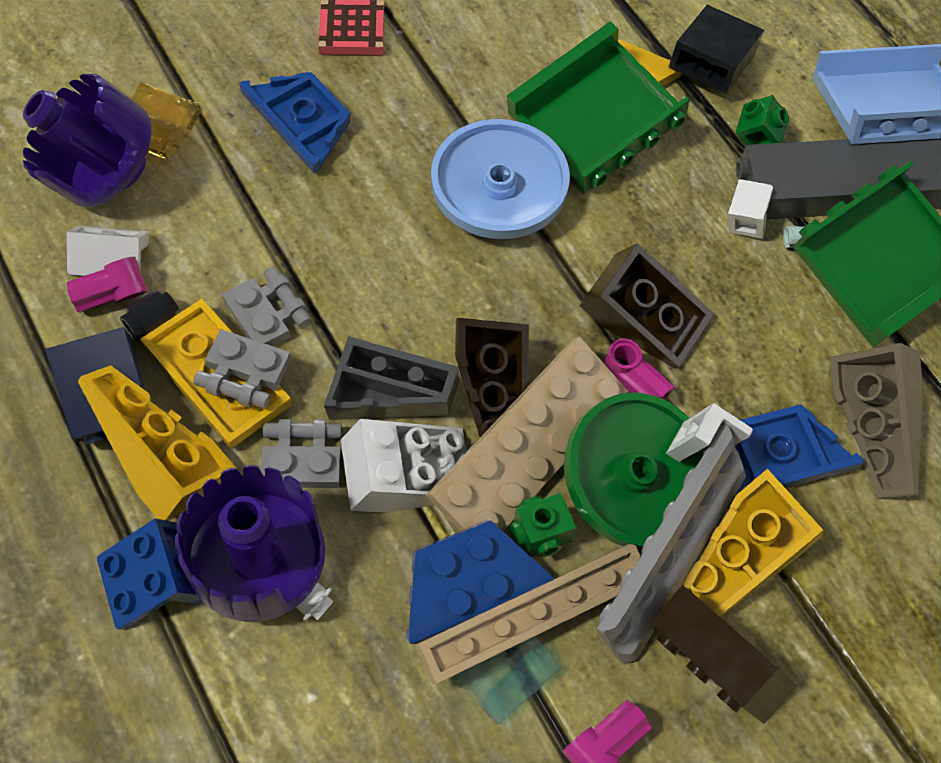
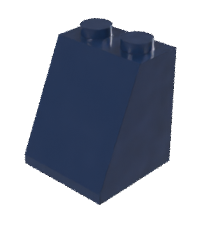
M124 327L45 349L73 440L83 439L85 445L108 438L78 383L81 376L111 365L146 391L132 337Z

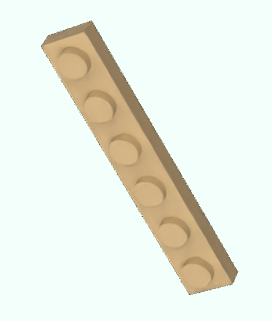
M632 544L623 546L415 644L432 684H437L616 597L621 590V582L628 570L634 569L641 557L637 547Z

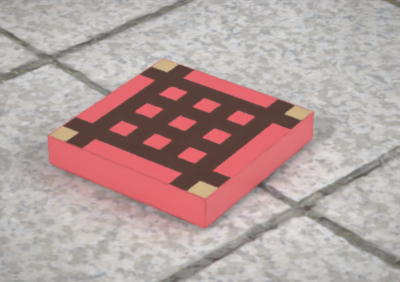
M321 0L319 54L383 55L384 0Z

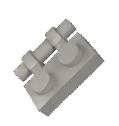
M269 267L263 274L268 281L267 285L260 288L255 279L252 278L221 295L223 302L247 338L274 347L290 338L286 325L295 321L300 329H304L311 324L312 320L306 313L308 308L301 298H296L291 291V283L287 277L280 274L276 267ZM279 298L284 304V308L276 312L270 302Z
M220 329L205 358L206 366L215 371L209 374L198 370L194 376L193 384L205 388L208 394L217 397L223 394L237 399L240 405L249 408L255 405L266 409L271 395L260 390L264 386L277 391L292 360L291 353ZM231 376H234L246 380L247 382L241 385L229 381V379Z
M279 419V423H264V438H279L278 446H262L261 472L265 476V469L267 467L278 469L284 479L286 475H290L300 482L302 488H340L341 449L340 447L326 446V438H341V423H326V419H314V423H292V419ZM292 438H313V446H292Z

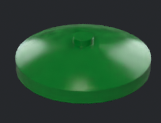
M631 392L611 396L589 409L578 420L569 436L564 456V472L570 497L583 519L601 536L618 545L626 546L632 544L637 549H643L647 538L652 534L655 535L663 522V515L668 504L676 501L682 491L687 473L692 468H696L703 457L704 448L680 462L666 454L683 422L689 419L684 412L670 402L645 393Z

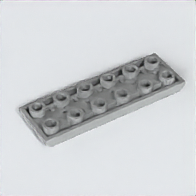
M722 424L716 436L704 448L703 457L696 468H692L687 473L683 489L676 501L668 504L660 527L655 535L652 534L647 538L642 549V556L634 569L626 572L621 582L620 592L613 603L608 604L600 615L597 630L617 660L624 664L635 661L641 654L656 629L650 622L679 590L746 478L739 453L734 447L733 435L730 427L726 424Z

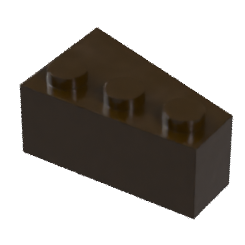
M684 585L650 622L661 632L656 639L673 655H676L681 650L690 659L686 667L703 683L706 684L711 678L722 689L717 696L736 713L741 708H744L764 724L797 687L778 667Z

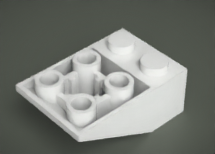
M360 419L341 439L350 511L386 513L434 506L426 496L427 493L467 452L463 428Z

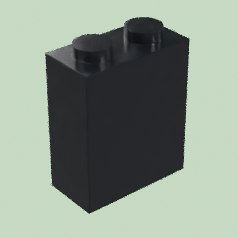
M707 4L677 40L668 68L727 94L755 56L764 29Z

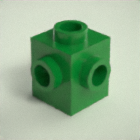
M773 95L754 99L744 104L735 134L745 146L783 143L786 128L789 124L788 112Z
M558 493L543 499L541 496H534L521 502L519 507H516L514 521L510 524V529L515 543L518 546L523 545L525 552L529 556L539 554L540 557H547L560 551L563 545L572 542L576 526L562 494Z

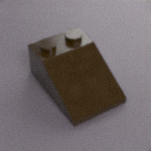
M638 243L614 255L579 305L606 330L622 339L634 341L641 350L675 369L681 366L714 315L711 310Z

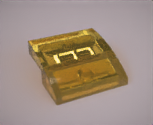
M142 82L139 83L132 97L133 101L146 110L152 123V137L148 152L168 159L187 137L201 114L202 108L195 102Z

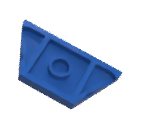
M312 72L298 73L290 77H270V83L250 86L249 80L239 83L241 93L313 173L320 169L351 122L349 111Z
M801 404L741 419L740 421L751 427L753 431L749 438L734 446L739 453L746 473V478L736 495L767 469L785 488L859 469L864 461L858 453L852 456L835 440L838 436L827 426L819 424L815 416Z
M485 520L414 550L411 569L413 578L409 594V627L406 630L408 643L418 642L553 580L552 575L491 520Z

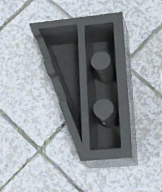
M348 336L324 408L329 420L448 416L459 384V368Z

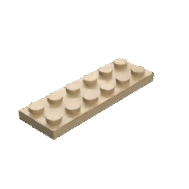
M580 336L573 339L426 496L459 531L485 520H491L498 528L504 531L514 520L516 507H519L520 503L524 500L534 497L564 464L566 445L578 420L596 404L611 396L627 393L628 390Z

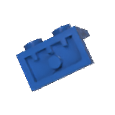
M155 518L98 555L97 562L116 629L124 630L169 601L194 604L202 602L194 592L178 560L179 555L175 547V536L178 534L177 522Z

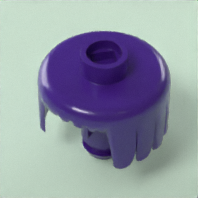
M85 73L80 75L81 80L75 79L69 82L70 86L79 93L64 87L58 90L56 95L51 91L40 90L27 102L23 111V118L30 128L36 127V131L31 130L27 135L26 140L34 150L27 147L23 148V156L27 160H23V167L31 177L75 205L90 208L100 206L111 200L123 189L132 186L141 176L145 168L146 155L151 142L152 123L146 110L101 76Z
M247 465L243 468L242 476L236 468H229L221 473L220 484L216 479H209L202 486L203 496L196 492L187 500L186 511L180 514L177 521L178 534L175 536V547L179 555L178 560L194 592L211 610L236 621L260 622L274 619L300 605L312 592L321 576L325 561V541L314 499L307 490H303L297 479L290 475H286L284 479L278 469L267 467L264 476L258 466Z

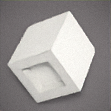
M739 179L728 212L729 233L763 239L766 230V212L773 193L772 185Z

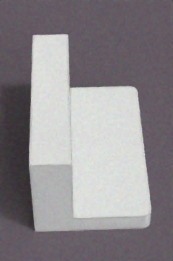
M77 226L66 232L68 274L82 276L104 270L105 265L127 257H136L141 271V250L149 246L148 231Z
M713 403L683 422L666 454L680 462L708 446L722 424L730 427L735 445L749 438L753 429Z

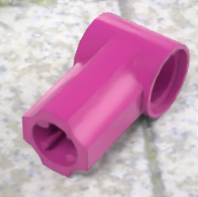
M127 257L111 262L104 266V270L66 283L70 300L79 313L115 300L116 302L130 300L148 292L136 257Z
M618 339L610 346L604 364L630 393H645L666 400L673 392L675 387L642 358V351L637 343L629 339ZM615 359H622L626 361L628 365H622L618 363Z
M626 700L594 729L589 727L576 737L563 750V753L571 763H619V758L649 733L652 727L638 706Z

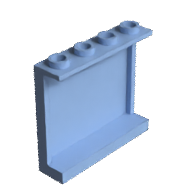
M941 44L819 51L813 81L851 144L941 138Z

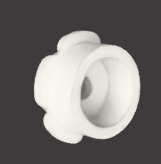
M317 582L307 598L296 607L305 615L303 620H308L311 615L318 620L333 603V600L328 597L332 591L330 587L326 590Z

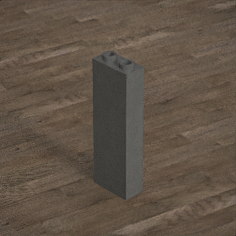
M941 138L851 144L849 139L746 145L741 159H738L736 162V176L741 180L773 186V193L766 212V220L826 216V212L842 200L846 205L853 201L852 195L868 182L875 186L880 182L878 177L894 164L901 168L909 161H912L914 165L905 174L934 209H941Z

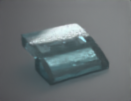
M534 636L453 677L481 709L499 725L561 668Z

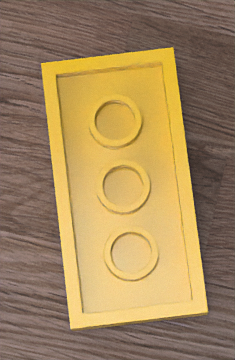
M201 298L140 340L147 352L227 446L232 449L263 427L264 423L270 422L291 407L292 400L280 385L277 391L262 386L260 391L271 395L268 407L264 409L252 405L249 408L238 404L237 399L223 394L219 397L208 394L205 388L193 384L194 376L198 370L209 374L215 371L206 366L205 358L220 329L232 333ZM231 376L229 379V381L241 385L247 382L246 380L234 376Z

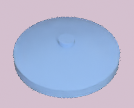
M505 119L482 120L456 130L439 146L431 166V189L435 202L442 213L461 229L474 235L492 239L519 238L544 228L556 218L563 208L570 181L567 160L559 146L548 135L528 124Z

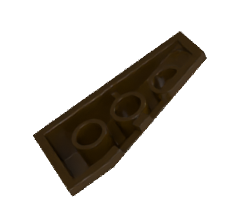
M468 318L456 319L455 357L479 437L493 425L529 386V324Z

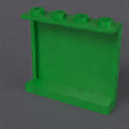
M611 21L507 95L508 114L515 121L528 124L542 131L559 146L568 163L570 180L583 194L592 187L598 188L603 185L609 178V175L618 168H626L632 163L635 156L645 148L647 150L653 148L669 130L672 129L674 131L680 128L687 119L690 101L686 96L678 102L618 42L619 29Z
M909 161L901 168H898L895 164L888 168L878 177L879 183L872 186L868 182L852 195L854 200L847 205L843 200L826 212L828 218L821 223L817 219L808 223L799 231L802 237L793 246L794 250L872 347H875L941 299V216L905 174L914 165L912 161Z

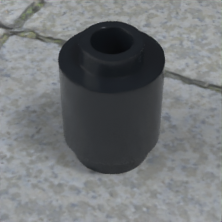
M155 289L126 308V313L120 317V320L129 334L138 342L142 337L176 316L175 312L179 308L168 292L161 294Z

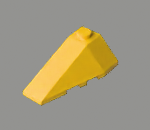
M109 365L79 378L78 383L134 490L157 519L169 521L186 511V502L192 494L198 492L203 496L202 486L207 480L216 479L220 484L221 473L229 468H236L210 437L203 432H200L198 436L179 423L182 418L173 410H170L168 414L150 401V394L113 366Z
M767 469L735 496L728 512L720 525L715 529L709 543L698 561L693 565L682 585L689 589L719 617H722L822 538L823 529Z

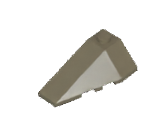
M902 343L830 357L833 394L848 420L846 425L850 434L854 435L862 453L863 465L877 498L918 495L923 401L920 352Z

